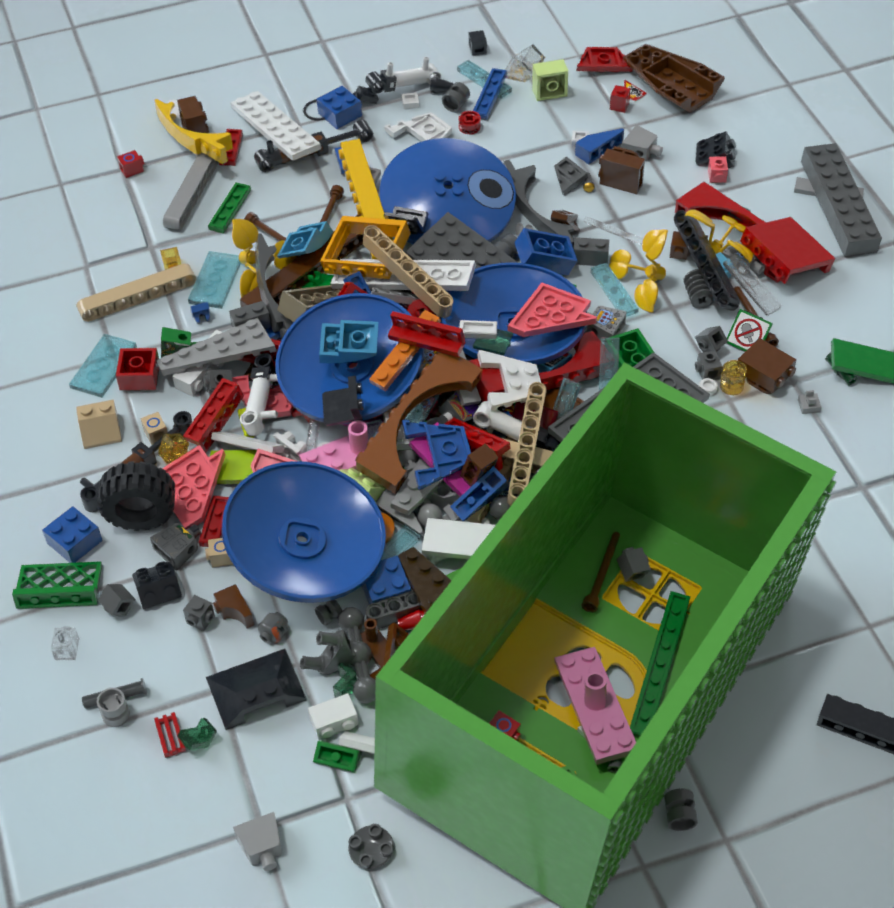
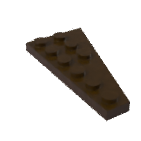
M412 547L399 554L398 558L411 584V589L415 592L417 601L424 614H426L452 580L415 547Z

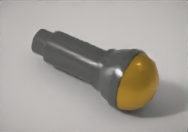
M587 172L588 178L585 179L583 189L586 192H592L595 184L592 182L591 174Z

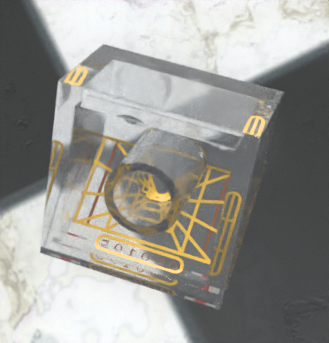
M532 44L511 58L505 69L507 70L506 78L524 83L529 79L532 80L533 64L542 63L545 56Z

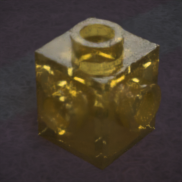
M180 433L164 434L158 454L167 464H170L188 452L189 442Z

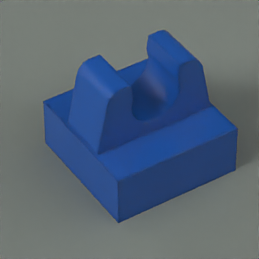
M208 302L190 306L191 315L196 323H200L199 317L201 315L206 317V321L210 320Z

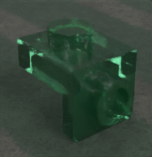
M340 663L338 665V672L341 679L333 686L334 698L345 694L350 696L357 681L355 670L350 666L346 667Z
M201 718L197 727L182 729L177 737L189 751L208 748L217 730L206 718Z

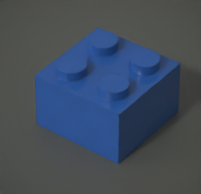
M343 86L317 98L318 114L324 117L335 129H339L362 117L361 101Z
M74 506L42 529L47 544L69 563H76L103 541L99 527Z
M398 555L380 560L374 574L362 585L369 605L411 591Z

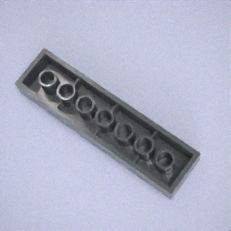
M837 143L804 147L801 164L844 257L877 253L882 237Z

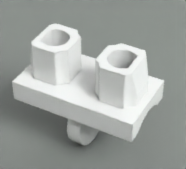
M290 431L282 435L278 432L273 435L277 444L285 445L284 452L275 453L277 455L300 461L299 455L308 451L306 443L302 440L295 445L293 444L295 436Z

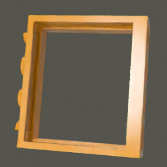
M342 216L320 260L326 274L350 276L360 271L363 277L390 279L392 272L383 264L337 260L349 233L364 235V229L369 225L378 227L388 237H395L393 242L403 250L410 235L407 221Z

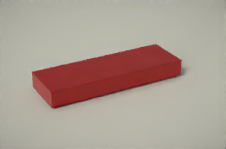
M226 129V132L231 134L233 149L226 151L227 162L223 164L219 162V165L236 166L243 130Z
M213 495L199 539V546L209 547L208 540L222 538L223 513L229 497Z

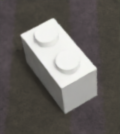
M349 694L308 708L309 718L318 740L329 738L335 733L344 730H351L359 725L357 712Z

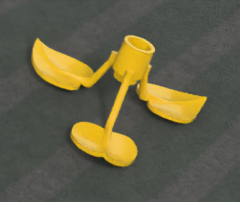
M689 210L686 212L685 216L693 217L711 227L709 243L715 254L722 253L731 245L749 263L752 261L753 252L738 242L728 239L727 244L723 247V241L731 230L736 228L744 233L746 228L744 225L724 215L722 219L731 226L720 241L717 239L712 241L715 229L713 221L700 211Z
M233 219V242L237 248L244 250L239 254V261L245 264V267L250 268L245 270L240 278V294L242 298L258 286L256 269L250 265L256 263L255 251L250 249L253 248L252 243L257 241L259 233L256 226L250 221ZM285 240L275 244L277 250L273 255L274 265L278 269H282L298 258V255L280 259L277 257Z
M666 229L651 230L643 239L642 249L644 252H647L645 257L653 264L646 268L629 264L631 254L626 250L614 252L609 263L610 273L616 279L624 278L628 272V267L645 271V274L650 279L644 280L643 284L636 287L634 298L636 304L642 310L651 313L654 312V305L658 296V286L655 282L663 280L666 276V269L654 261L660 256L664 248L668 233Z

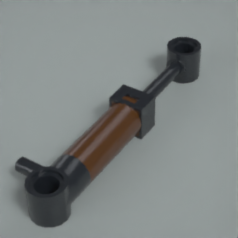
M362 119L354 123L353 131L326 138L322 131L313 133L311 136L320 143L321 149L306 156L316 153L318 156L328 154L329 144L352 137L360 139L361 142H368L373 137V131L367 121ZM272 140L266 142L267 150L260 149L254 154V159L262 172H268L276 165L292 161L280 149H274Z
M187 411L176 413L173 416V428L150 447L140 442L131 449L132 454L121 463L128 464V462L134 461V463L145 462L148 465H155L157 463L155 452L174 436L183 437L193 422L191 414ZM84 477L80 480V484L84 486L80 492L84 509L88 512L99 511L97 502L100 480L93 484Z

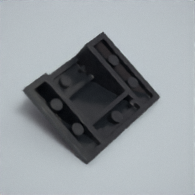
M285 648L206 677L225 730L246 723L244 714L283 700L287 708L306 701L305 694Z

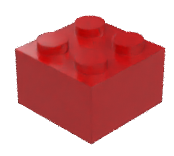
M120 348L116 370L119 390H156L159 374L157 348Z

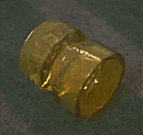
M730 360L723 365L720 389L724 393L738 395L743 391L747 373L744 363Z

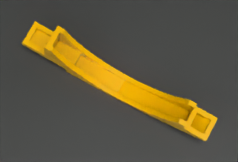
M159 99L154 100L160 122L167 132L181 145L196 155L204 153L222 164L227 162L226 151L233 149L230 133H198L181 128L174 123L176 114H171L175 104L173 102L166 104Z

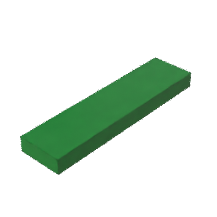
M235 182L208 224V230L225 233L251 191L250 185Z

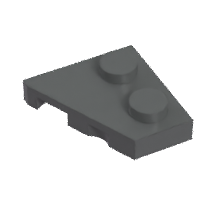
M567 156L554 165L562 195H566L588 178V173Z

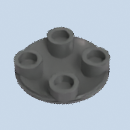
M371 824L370 826L360 828L348 840L350 858L357 866L364 869H375L383 866L392 856L394 849L391 835L379 824Z

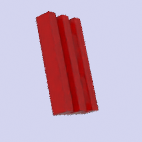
M172 712L170 716L163 715L161 719H158V717L154 718L165 758L185 752L186 749L175 712ZM171 721L174 723L180 748L177 749L169 725ZM161 724H165L172 748L171 751L167 750Z

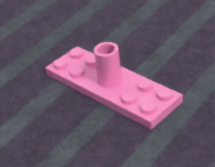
M353 421L348 426V436L300 454V461L318 463L338 471L349 468L356 469L355 459L361 451L364 452L369 439L377 435L378 428L383 422L367 428L365 422Z
M592 647L555 657V665L596 765L627 757L636 744V740L596 648Z

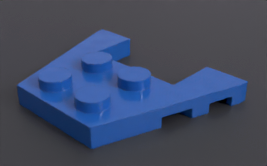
M402 420L405 439L426 436L434 468L415 471L418 490L463 469L467 456L471 453L463 426L439 424L437 426L428 425L427 422L411 423L410 420Z

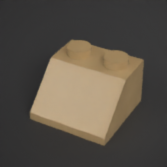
M114 399L76 407L84 449L122 442Z

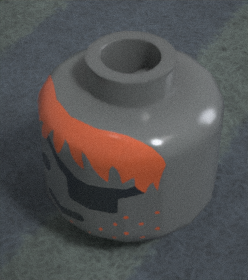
M278 612L267 614L258 625L260 638L266 643H278L281 641L289 629L287 618Z

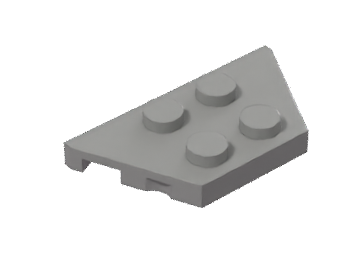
M373 287L371 294L386 297L404 307H408L414 300L419 299L416 295L404 291Z

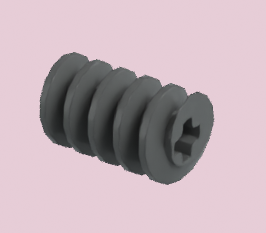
M699 269L691 270L683 279L689 299L693 307L698 309L705 308L711 304L712 294Z

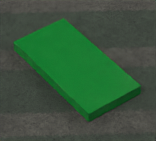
M836 338L832 339V370L894 384V352Z

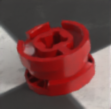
M464 111L458 118L459 131L464 134H475L481 128V117L475 111Z

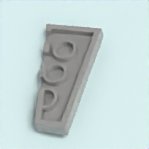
M420 457L392 500L391 508L409 515L425 501V498L430 493L435 492L444 480L441 479L418 490L415 471L431 468Z

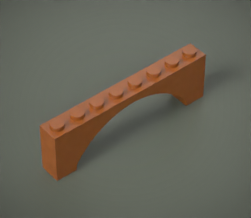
M440 352L434 354L431 364L424 367L419 380L416 379L412 383L409 393H405L400 400L399 406L392 409L389 419L378 428L377 435L371 437L364 452L361 451L355 459L357 471L395 494L398 492L407 479V471L402 468L396 446L402 420H405L407 415L426 399L456 390L472 392L482 379V369L461 356L455 357Z

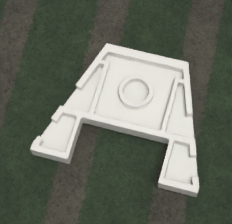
M431 112L412 117L411 121L404 122L402 120L398 121L397 125L390 126L388 124L384 126L385 132L393 138L408 131L420 141L448 138L452 133V127Z
M483 350L478 351L477 357L480 368H499L505 393L489 392L487 399L490 411L497 410L500 406L509 407L515 402H526L529 386L534 382L541 383L537 365Z

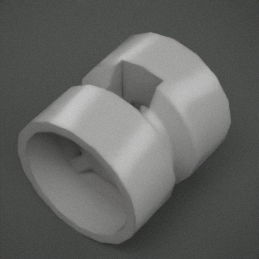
M108 688L99 694L97 705L103 722L110 727H118L126 723L129 719L130 711L124 693L117 688Z

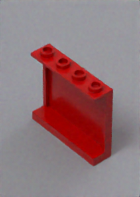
M792 217L746 227L740 240L784 284L787 283L790 275L814 268H819L823 273H827L836 259Z

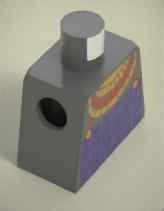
M454 391L438 408L441 413L439 421L441 424H445L452 418H456L471 424L474 421L473 415L479 408V405L462 406L457 391Z

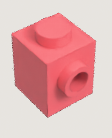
M709 157V182L726 183L728 174L726 157Z

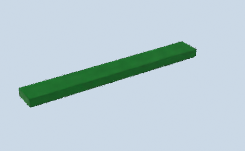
M670 591L630 724L632 734L636 738H640L659 708L691 596Z

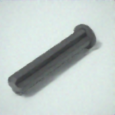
M143 678L138 682L115 687L124 693L125 698L142 693L144 695L147 694ZM101 692L83 696L82 704L84 708L97 706V697Z

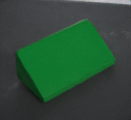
M318 740L313 762L355 772L362 751Z

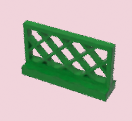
M102 562L21 565L16 589H13L12 593L16 609L98 605L97 593ZM89 569H96V571H94L90 575L86 573V571ZM68 570H75V572L69 576L65 573ZM48 571H56L49 577L45 574ZM26 572H36L29 578L25 575ZM80 575L85 577L78 583L74 580ZM59 576H62L63 578H65V579H63L62 581H60L59 583H56L55 581H53V580H55L56 578H58ZM39 577L45 579L38 584L33 582ZM89 581L93 584V585L83 586V585H85L86 583H88ZM70 582L73 586H65V585ZM49 583L53 586V587H44V586H46V585L49 584ZM29 584L32 586V588H24Z

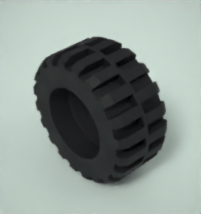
M134 461L128 462V464L120 463L116 467H111L100 479L97 502L99 512L108 523L111 522L113 526H120L124 530L134 529V531L144 529L146 531L152 527H160L161 523H166L173 515L175 482L161 467L157 468L154 464L148 465L145 462L134 463Z

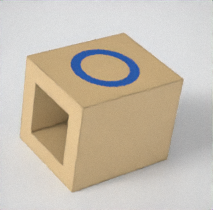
M159 412L140 418L143 430L151 445L168 432Z
M223 538L208 540L209 548H205L206 560L211 561L212 568L233 565L226 552Z

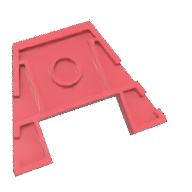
M248 375L232 377V381L238 383L244 395L242 401L246 407L251 390ZM274 386L273 389H270L265 411L276 410L278 412L277 417L291 416L293 406L286 399L280 386Z

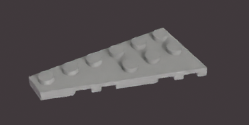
M255 318L204 341H199L190 347L180 349L171 355L164 356L157 360V364L163 376L184 372L188 367L196 366L197 368H202L206 363L213 362V365L242 359L244 355L248 354L258 356L262 351L270 350V353L276 352V348L258 318Z

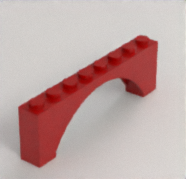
M704 181L676 200L675 213L679 210L685 212L697 210L710 219L723 220L722 217L725 215L733 218L745 227L766 223ZM727 213H732L733 215L741 219V221L728 215ZM765 266L764 274L775 282H780L781 280Z
M593 331L583 333L580 341L573 347L575 355L568 363L558 369L539 373L541 383L545 385L546 390L611 374L615 360ZM478 359L469 361L480 368ZM481 368L482 379L476 387L482 402L488 401L489 392L505 393L500 369Z

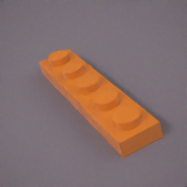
M426 310L419 316L422 319L441 322L440 317ZM399 342L370 377V383L386 391L420 347Z

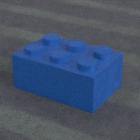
M523 228L515 241L521 263L540 266L567 276L577 263L569 236Z

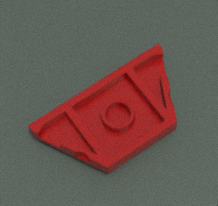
M586 47L576 68V71L634 72L623 60L625 55L617 47Z

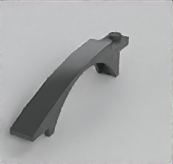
M510 160L503 161L515 185V205L524 217L538 231L569 236L574 249V240L569 232L574 231L573 226L556 223L544 218L530 206L526 199L527 190L536 181L535 165L515 169Z
M259 233L255 245L257 283L261 299L264 301L269 312L272 330L274 333L280 331L281 338H283L293 321L285 318L282 313L277 311L279 305L269 293L265 280V271L274 260L273 254L277 249L275 245L268 247L262 233Z

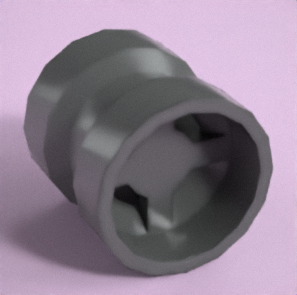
M336 600L326 601L325 605L317 606L314 610L320 622L326 626L331 623L333 618H339L342 608Z

